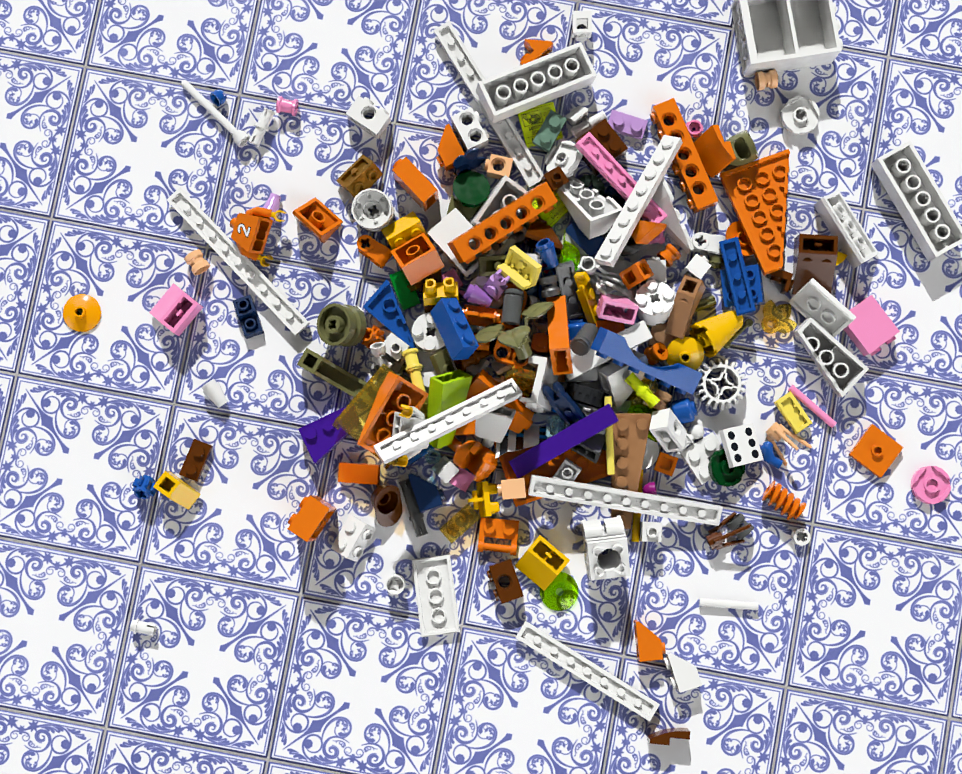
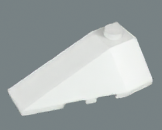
M573 176L569 177V182L560 187L557 193L578 228L588 239L605 234L615 223L622 207L609 196L605 198L595 188L591 190L584 186V182Z
M663 177L652 199L668 215L661 222L667 224L665 232L689 254L694 250L686 227L680 225L681 214L679 210L673 207L672 200H674V197Z

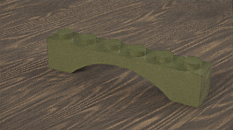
M306 348L297 363L304 370L372 407L379 391L378 388Z

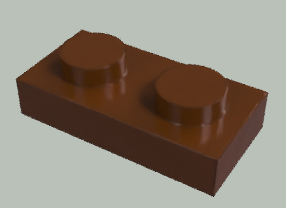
M194 439L179 475L198 482L213 446Z

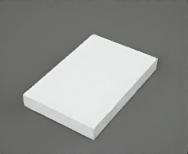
M813 278L788 301L805 318L811 317L833 337L838 335L856 318L850 310Z

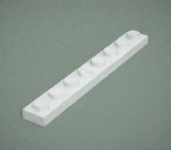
M668 135L663 136L595 256L596 263L614 267L683 143L681 138Z
M513 378L374 445V450L383 465L522 397V391Z
M526 620L515 637L648 721L652 719L660 705Z

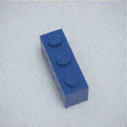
M442 298L430 313L451 359H468L479 347V344L457 298Z

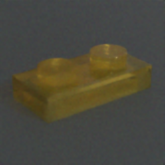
M467 504L439 530L452 544L476 523L480 516Z

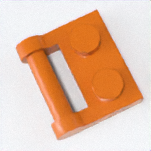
M481 517L477 552H503L516 556L519 521ZM484 538L511 540V545L484 543Z

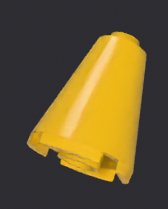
M730 310L698 321L690 326L692 328L689 331L690 336L700 342L705 351L704 355L711 358L743 326V315L737 316L735 310Z

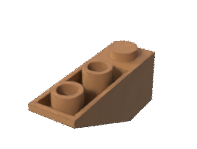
M684 275L674 299L673 309L670 313L665 333L680 339L684 338L706 289L703 280Z

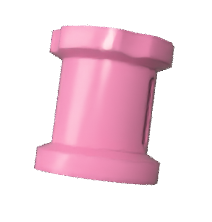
M279 96L276 103V112H285L296 116L299 105L298 99L293 101Z

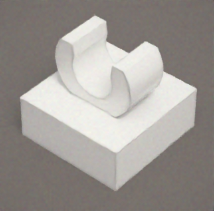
M387 354L383 357L380 355V358H372L374 363L371 368L374 369L379 365L382 368L379 374L383 375L397 361Z

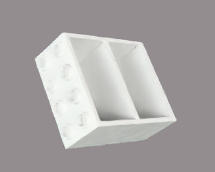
M733 0L731 4L743 77L753 76L758 71L765 73L768 70L776 69L777 72L831 64L843 49V42L841 38L839 39L838 34L839 22L835 18L836 4L832 0Z

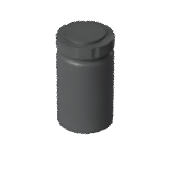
M515 288L505 289L501 323L520 325L524 291Z
M586 323L581 327L570 344L573 353L583 356L589 352L599 330L595 324Z

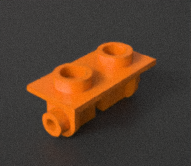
M466 304L464 309H462L469 325L486 327L491 324H501L502 309Z

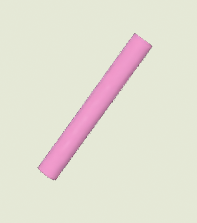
M794 385L788 389L789 392L791 391L798 400L829 427L833 428L836 425V421Z

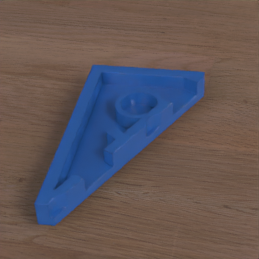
M386 279L365 303L363 308L394 335L408 344L410 348H416L389 281Z

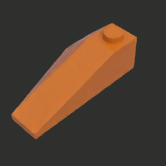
M389 371L379 388L357 444L375 453L374 445L391 437L394 412L402 413L403 407H401V404L414 406L420 410L429 394L399 375Z

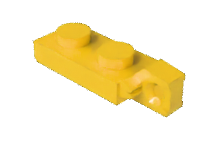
M587 271L576 272L574 275L578 287L576 293L587 322L595 324L599 319L596 313L598 303L595 298V291L589 282L590 277Z

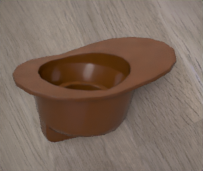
M377 484L370 499L375 509L376 519L381 526H393L398 522L402 514L400 490L394 485Z

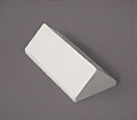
M839 190L824 196L813 205L832 236H838V245L842 252L847 255L846 258L853 269L879 254Z

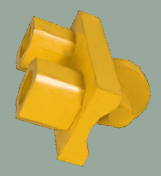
M488 481L477 482V490L472 491V498L467 499V503L473 502L474 510L479 509L480 517L492 516V514L499 512V503L490 502L489 496L497 494V484L488 483Z

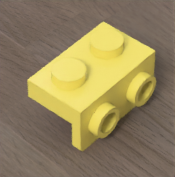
M514 245L509 247L505 262L498 265L496 270L502 269L501 274L505 278L509 275L511 282L518 288L526 290L536 286L542 266Z

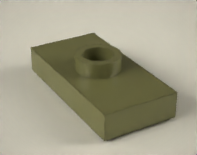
M446 349L429 356L436 375L455 371Z

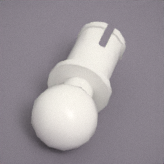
M694 424L690 427L689 433L686 434L684 449L690 444H694L693 439L702 438L704 429L701 425Z

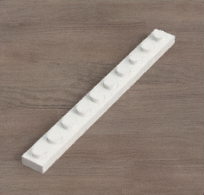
M448 21L434 29L435 36L509 157L513 158V163L528 188L531 189L538 185L544 174L511 120L506 118L491 124L476 92L478 82L485 80L451 22Z
M181 187L167 199L173 208L295 336L310 324L247 257L240 253L238 247Z
M531 475L528 491L530 496L719 526L723 509L720 505Z

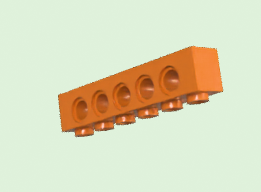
M672 98L653 106L650 119L658 128L657 134L660 141L664 135L681 138L683 142L672 161V170L680 179L679 186L682 192H685L688 199L686 201L689 209H693L695 214L715 206L718 198L675 99ZM663 120H670L672 122V125H665ZM678 154H685L687 159L681 160L678 157ZM691 170L694 173V177H688L685 171ZM693 188H700L702 194H695Z
M541 183L447 244L459 263L466 262L468 264L476 259L475 255L479 252L484 254L491 250V245L496 241L498 244L508 238L507 234L510 232L515 234L523 229L522 225L527 221L530 224L539 218L538 214L541 212L546 214L554 209L553 205L558 200L548 183ZM533 199L538 203L537 209L532 206ZM518 209L521 210L523 214L521 219H519L516 215V211ZM502 219H504L507 222L506 229H503L501 227ZM486 229L491 231L492 236L490 239H487L485 236ZM471 239L474 240L476 243V247L474 250L471 249L469 246V241Z

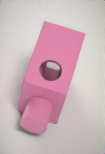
M601 293L596 313L600 319L634 325L639 306L626 297L612 294L605 296Z

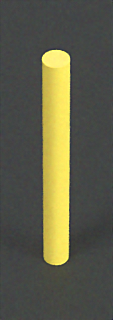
M604 396V406L610 404L612 407V396ZM613 425L605 429L608 475L615 474Z

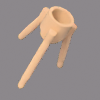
M777 422L765 432L768 435L766 439L773 444V448L779 458L783 460L784 466H787V462L774 440L778 442L780 439H783L795 450H798L799 448L785 436L788 434L809 449L812 448L809 443Z

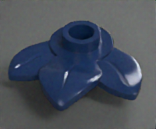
M472 148L454 160L453 172L458 176L463 172L476 169L486 158L477 157L479 149Z

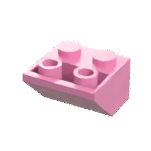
M173 283L149 313L171 332L180 336L202 310L203 306Z

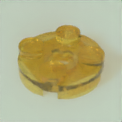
M513 366L512 370L506 373L504 382L513 378L522 391V397H530L537 371L523 369L521 366Z

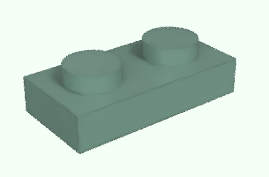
M550 110L532 144L549 153L567 122V118Z

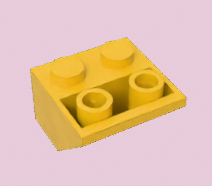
M414 211L381 229L391 250L423 232L430 240Z
M539 535L515 564V567L545 591L570 560Z

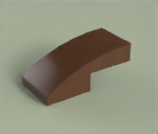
M688 728L664 729L648 735L647 740L651 744L669 745L670 738L690 740L691 731Z

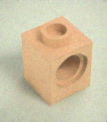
M491 154L490 160L486 159L484 170L487 171V177L500 180L506 175L510 178L513 158ZM496 164H501L503 166V169L501 171L494 170L493 166Z
M524 478L501 480V484L497 485L498 496H502V500L526 498Z

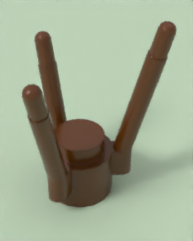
M733 512L719 526L709 530V535L705 536L712 550L745 542L744 539L724 542L725 539L751 528V525L748 524L725 535L717 532L736 516L737 513Z

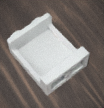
M531 355L528 363L537 368L531 398L520 397V401L525 404V407L532 409L534 412H551L552 406L549 404L546 396H544L542 388L548 385L553 389L552 384L558 381L559 375H553L552 362L549 358Z

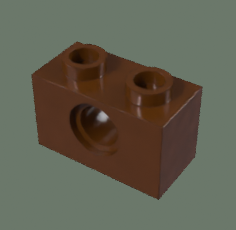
M511 558L489 566L490 570L486 572L489 581H494L496 589L493 592L496 601L500 600L501 604L524 596ZM502 576L510 579L507 587L499 585V579Z

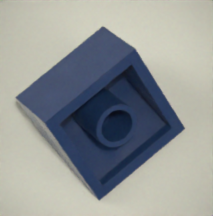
M412 473L408 474L420 512L444 505L443 501L446 498L443 489H439L438 486Z

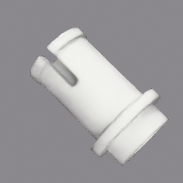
M138 618L132 620L130 625V631L133 634L142 633L154 636L156 630L155 623L143 622Z

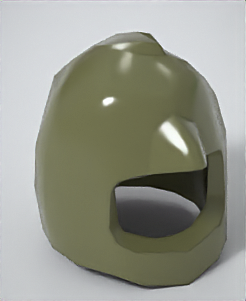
M747 130L739 132L726 140V142H731L736 157L729 165L743 166L759 158L755 143Z

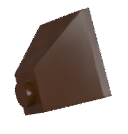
M537 219L530 223L525 235L524 244L536 248L537 242L549 238L554 242L556 255L560 257L563 245L552 227L542 219Z

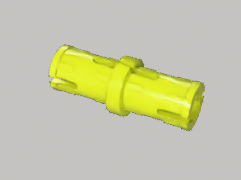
M634 372L624 380L636 392L635 395L637 397L640 396L651 409L660 401L648 388L649 386L644 384Z

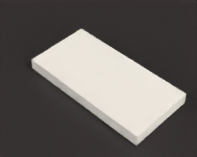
M450 554L412 559L421 637L460 632Z

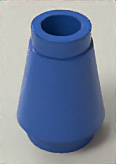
M545 238L536 243V252L548 268L556 267L559 262L554 242L549 238Z

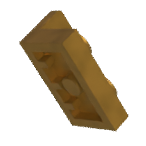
M362 155L336 181L355 198L362 190L370 188L383 173L372 160Z

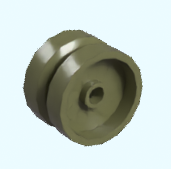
M338 303L329 304L321 310L317 319V332L321 340L331 346H356L362 341L366 333V317L357 306Z

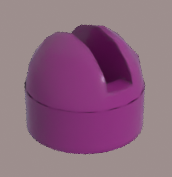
M655 482L647 483L643 487V493L657 495Z

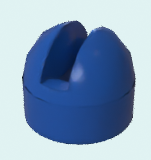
M215 90L210 93L211 101L218 107L224 104L227 98L226 95H223L224 91Z

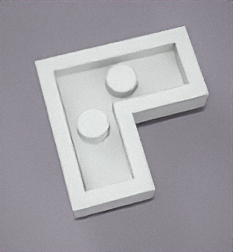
M713 432L680 452L700 485L711 479L708 470V458L717 450L723 449Z

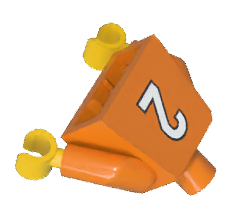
M254 207L247 210L245 214L239 213L237 218H233L230 221V227L233 228L231 238L236 242L240 253L254 261L259 260L263 267L270 266V264L265 262V258L273 260V257L269 254L265 256L259 254H263L273 220L270 218L272 217L278 222H284L285 220H280L278 215L280 213L287 214L285 211L277 210L272 212V209Z

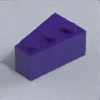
M350 404L299 428L298 430L314 464L318 465L326 455L361 424V421L354 406Z

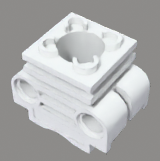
M621 516L603 519V525H601L600 519L582 520L584 556L588 579L594 581L631 576L628 543ZM606 549H613L608 554H600V552Z

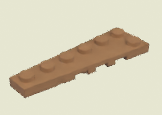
M615 413L619 421L613 424L615 474L611 475V488L638 492L651 413ZM611 509V518L620 515L624 529H631L634 512Z

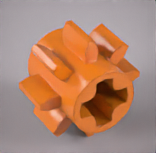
M375 325L372 326V329L367 327L362 344L370 349V345L373 343L384 342L385 338L383 335L385 332Z

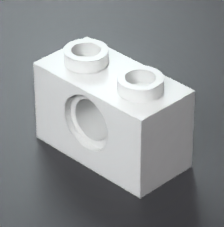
M358 95L346 112L347 119L376 139H379L391 122L389 112L382 107L378 109L369 98L364 97L363 99ZM368 113H373L374 117L372 119H366L365 115Z
M670 408L653 411L649 430L666 453L684 450L687 431Z

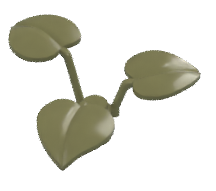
M537 302L531 304L522 311V316L525 317L524 325L504 332L502 331L505 328L503 324H491L482 328L475 335L478 343H488L498 337V341L501 344L514 348L519 360L526 359L532 355L529 346V333L531 330L528 326V321L543 316L555 303Z

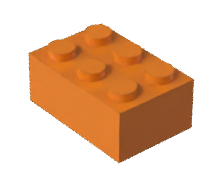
M305 496L299 505L300 511L297 514L294 513L289 519L288 524L290 525L287 529L306 542L315 541L337 508L319 496Z

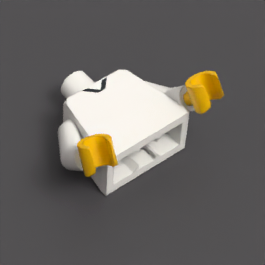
M401 404V407H403L402 413L394 412L392 436L427 420L424 413L414 406ZM429 443L399 457L395 466L406 467L408 460L420 453L422 449H427Z

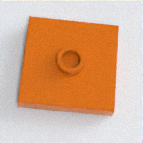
M870 424L848 455L878 478H881L904 447L875 425Z

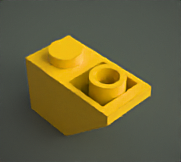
M164 471L153 486L166 497L190 510L201 495L171 471Z

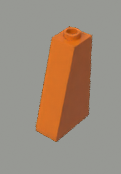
M565 295L546 297V302L555 303L547 312L549 350L553 375L573 373L566 297Z
M482 369L472 378L466 400L500 383ZM519 399L504 405L516 410L508 428L509 430L519 434L523 429L527 430L533 424V411L525 407Z

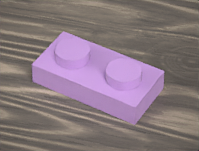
M616 110L611 111L608 121L615 132L642 140L648 120Z

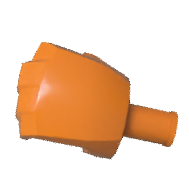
M454 436L452 444L447 445L455 452L453 463L462 469L467 468L475 475L473 480L476 482H482L485 478H488L498 465V458L495 459L496 453L478 441L469 440L462 444Z

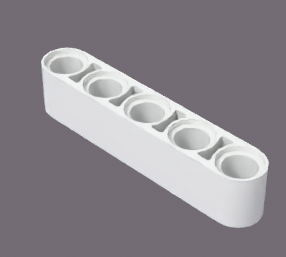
M644 320L617 333L625 337L630 349L653 338ZM590 349L586 355H575L572 357L573 373L566 374V376L571 381L613 358L609 356L607 359L595 355L596 350Z

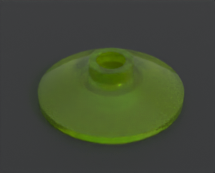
M560 572L545 591L540 588V597L543 603L552 610H567L577 600L578 586L573 577L567 573ZM558 588L563 589L562 595L556 594Z

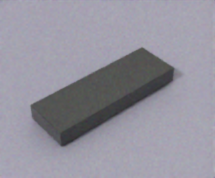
M570 260L560 263L554 267V271L558 277L557 284L561 291L560 296L565 295L568 320L584 316V311L576 293L578 287L574 279L576 273L574 262Z

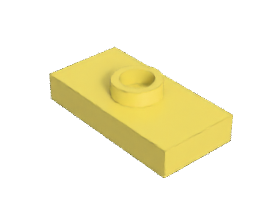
M791 391L773 402L795 434H798L812 424V421Z

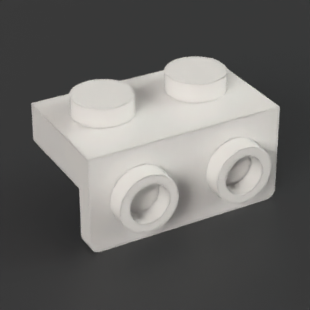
M349 514L331 549L347 559L358 562L359 558L363 555L366 545L371 540L375 528Z

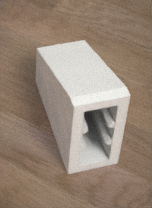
M636 350L632 351L641 362L648 365V359L644 354ZM610 363L597 372L603 392L612 396V406L618 409L634 391L624 381L632 371L628 370L629 366L623 364L621 367L615 363ZM639 371L638 374L634 373L641 381L645 378L642 371Z

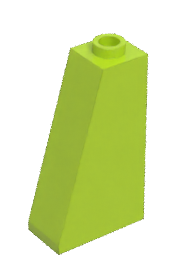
M459 369L430 377L427 419L466 401L472 376ZM456 429L429 442V444L437 449L452 444Z

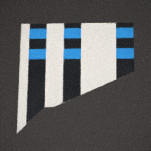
M530 426L529 429H523L519 434L508 429L502 442H496L495 459L506 452L533 447L547 440V427Z

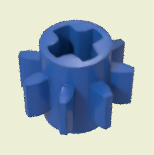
M148 475L141 476L140 479L135 478L132 484V491H134L135 496L140 499H148L149 496L154 497L157 491L153 487L155 480Z

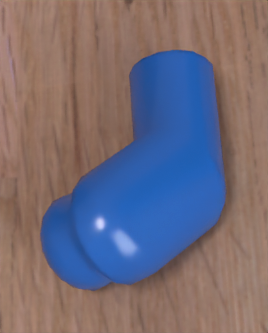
M764 442L761 446L763 461L779 469L783 460L774 456L773 444L771 442Z

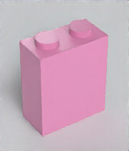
M872 295L866 297L850 309L856 318L843 329L863 356L871 354V356L875 355L881 350L880 346L886 343L888 345L896 339L895 335L900 332Z

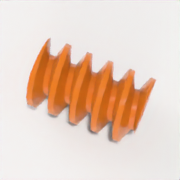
M774 480L765 490L762 501L769 499L768 506L775 503L774 510L776 511L781 508V516L788 513L787 520L791 518L797 519L804 511L806 503H800L801 500L798 497L794 499L793 493L787 494V488L781 490L782 485L780 483L775 485L776 481Z

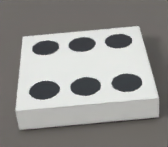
M753 423L719 431L729 468L764 460Z

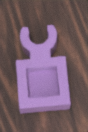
M502 269L492 274L482 288L496 301L501 298L504 290L508 287L506 283L510 280L509 275L506 278L501 276Z

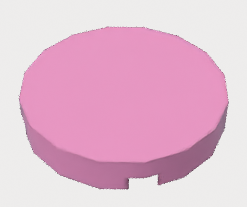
M937 466L922 467L914 473L911 479L913 495L925 504L940 503L948 497L951 491L950 478L943 469Z

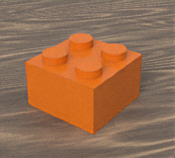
M424 232L390 251L411 286L445 267L436 248Z

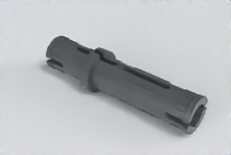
M410 480L400 481L399 484L410 514L409 520L412 521L416 537L428 534L423 520L424 514L419 510Z

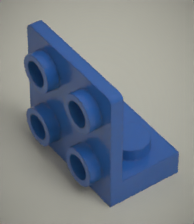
M759 264L746 266L754 302L757 306L765 305ZM726 269L720 270L724 306L726 308L734 307Z

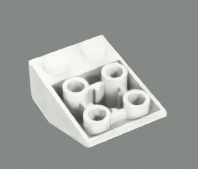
M454 208L433 226L427 234L459 272L467 277L479 267L478 257L492 256L495 251L491 249L484 254L479 252L475 255L476 259L468 264L457 261L447 243L473 226L457 208ZM471 239L469 246L473 250L476 247V243Z

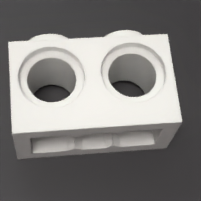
M472 107L451 116V123L466 152L472 148L481 149L487 146L488 138H490L487 129H482L479 123L481 118L478 112H474ZM464 119H470L472 123L470 125H464L462 121ZM473 135H478L481 139L474 142L470 138Z

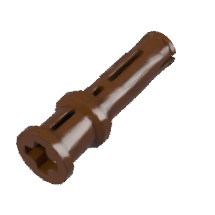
M496 340L490 343L489 351L475 350L468 359L454 360L456 368L464 372L467 367L478 365L481 359L493 354Z

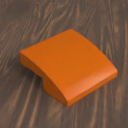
M719 125L710 126L693 142L702 164L711 178L718 175L736 159L731 142H724Z

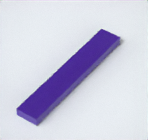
M607 404L510 460L509 463L517 478H521L617 423L619 419L611 405Z

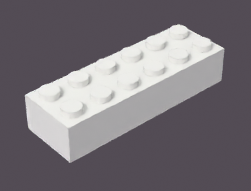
M579 42L478 82L476 92L491 124H494L593 84L597 74L582 43Z
M911 141L877 158L871 164L928 262L962 243V226Z

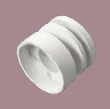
M368 188L362 190L355 196L351 209L356 222L369 232H380L381 229L390 225L394 219L395 210L392 202L384 192L378 189ZM376 207L379 213H375L374 216H372L370 210H373Z

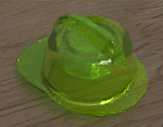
M564 229L563 247L559 264L572 260L576 271L580 262V252L576 246L565 240L566 230Z

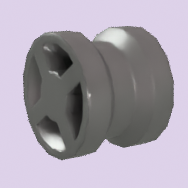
M524 226L517 233L510 235V237L512 236L517 241L514 245L524 243L527 233Z

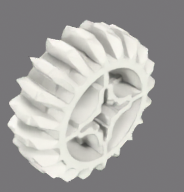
M718 358L716 364L713 360H710L709 365L706 363L702 365L704 370H698L703 375L700 383L697 385V388L700 387V390L696 392V395L702 393L703 397L699 400L702 402L706 399V407L713 403L712 409L714 410L718 404L720 410H724L725 406L730 409L732 408L731 403L737 405V399H743L739 392H746V389L741 386L746 385L747 382L741 381L745 374H738L741 368L734 369L735 362L728 366V359H725L722 364L721 359ZM721 369L717 378H707L712 370ZM728 373L733 377L735 385L728 381ZM723 381L724 387L718 388L719 385H716L715 382ZM706 384L713 388L714 397L707 391ZM724 390L734 391L728 399L720 400Z

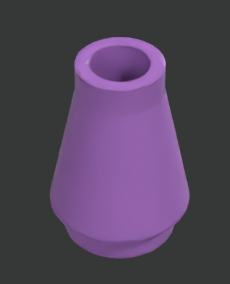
M469 284L463 295L467 302L489 308L493 297L489 296L476 284Z

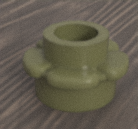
M710 255L709 264L712 265L710 268L721 269L724 265L723 257Z

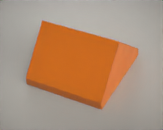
M316 197L292 212L296 220L323 244L343 223L340 218Z

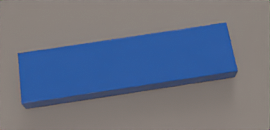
M735 237L720 241L721 253L737 316L757 312L739 238Z

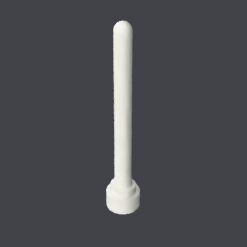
M183 80L181 82L182 87L233 135V141L239 147L244 146L249 141L250 136L245 131L237 130L188 81Z

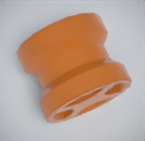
M670 243L665 246L663 251L657 253L661 260H666V266L669 268L675 260L681 258L679 251Z
M658 342L653 344V346L645 348L644 355L647 357L650 365H655L659 361L667 359L668 350L663 343Z

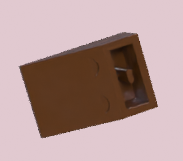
M799 234L794 238L792 279L794 284L792 295H795L812 278L831 294L838 253V236Z

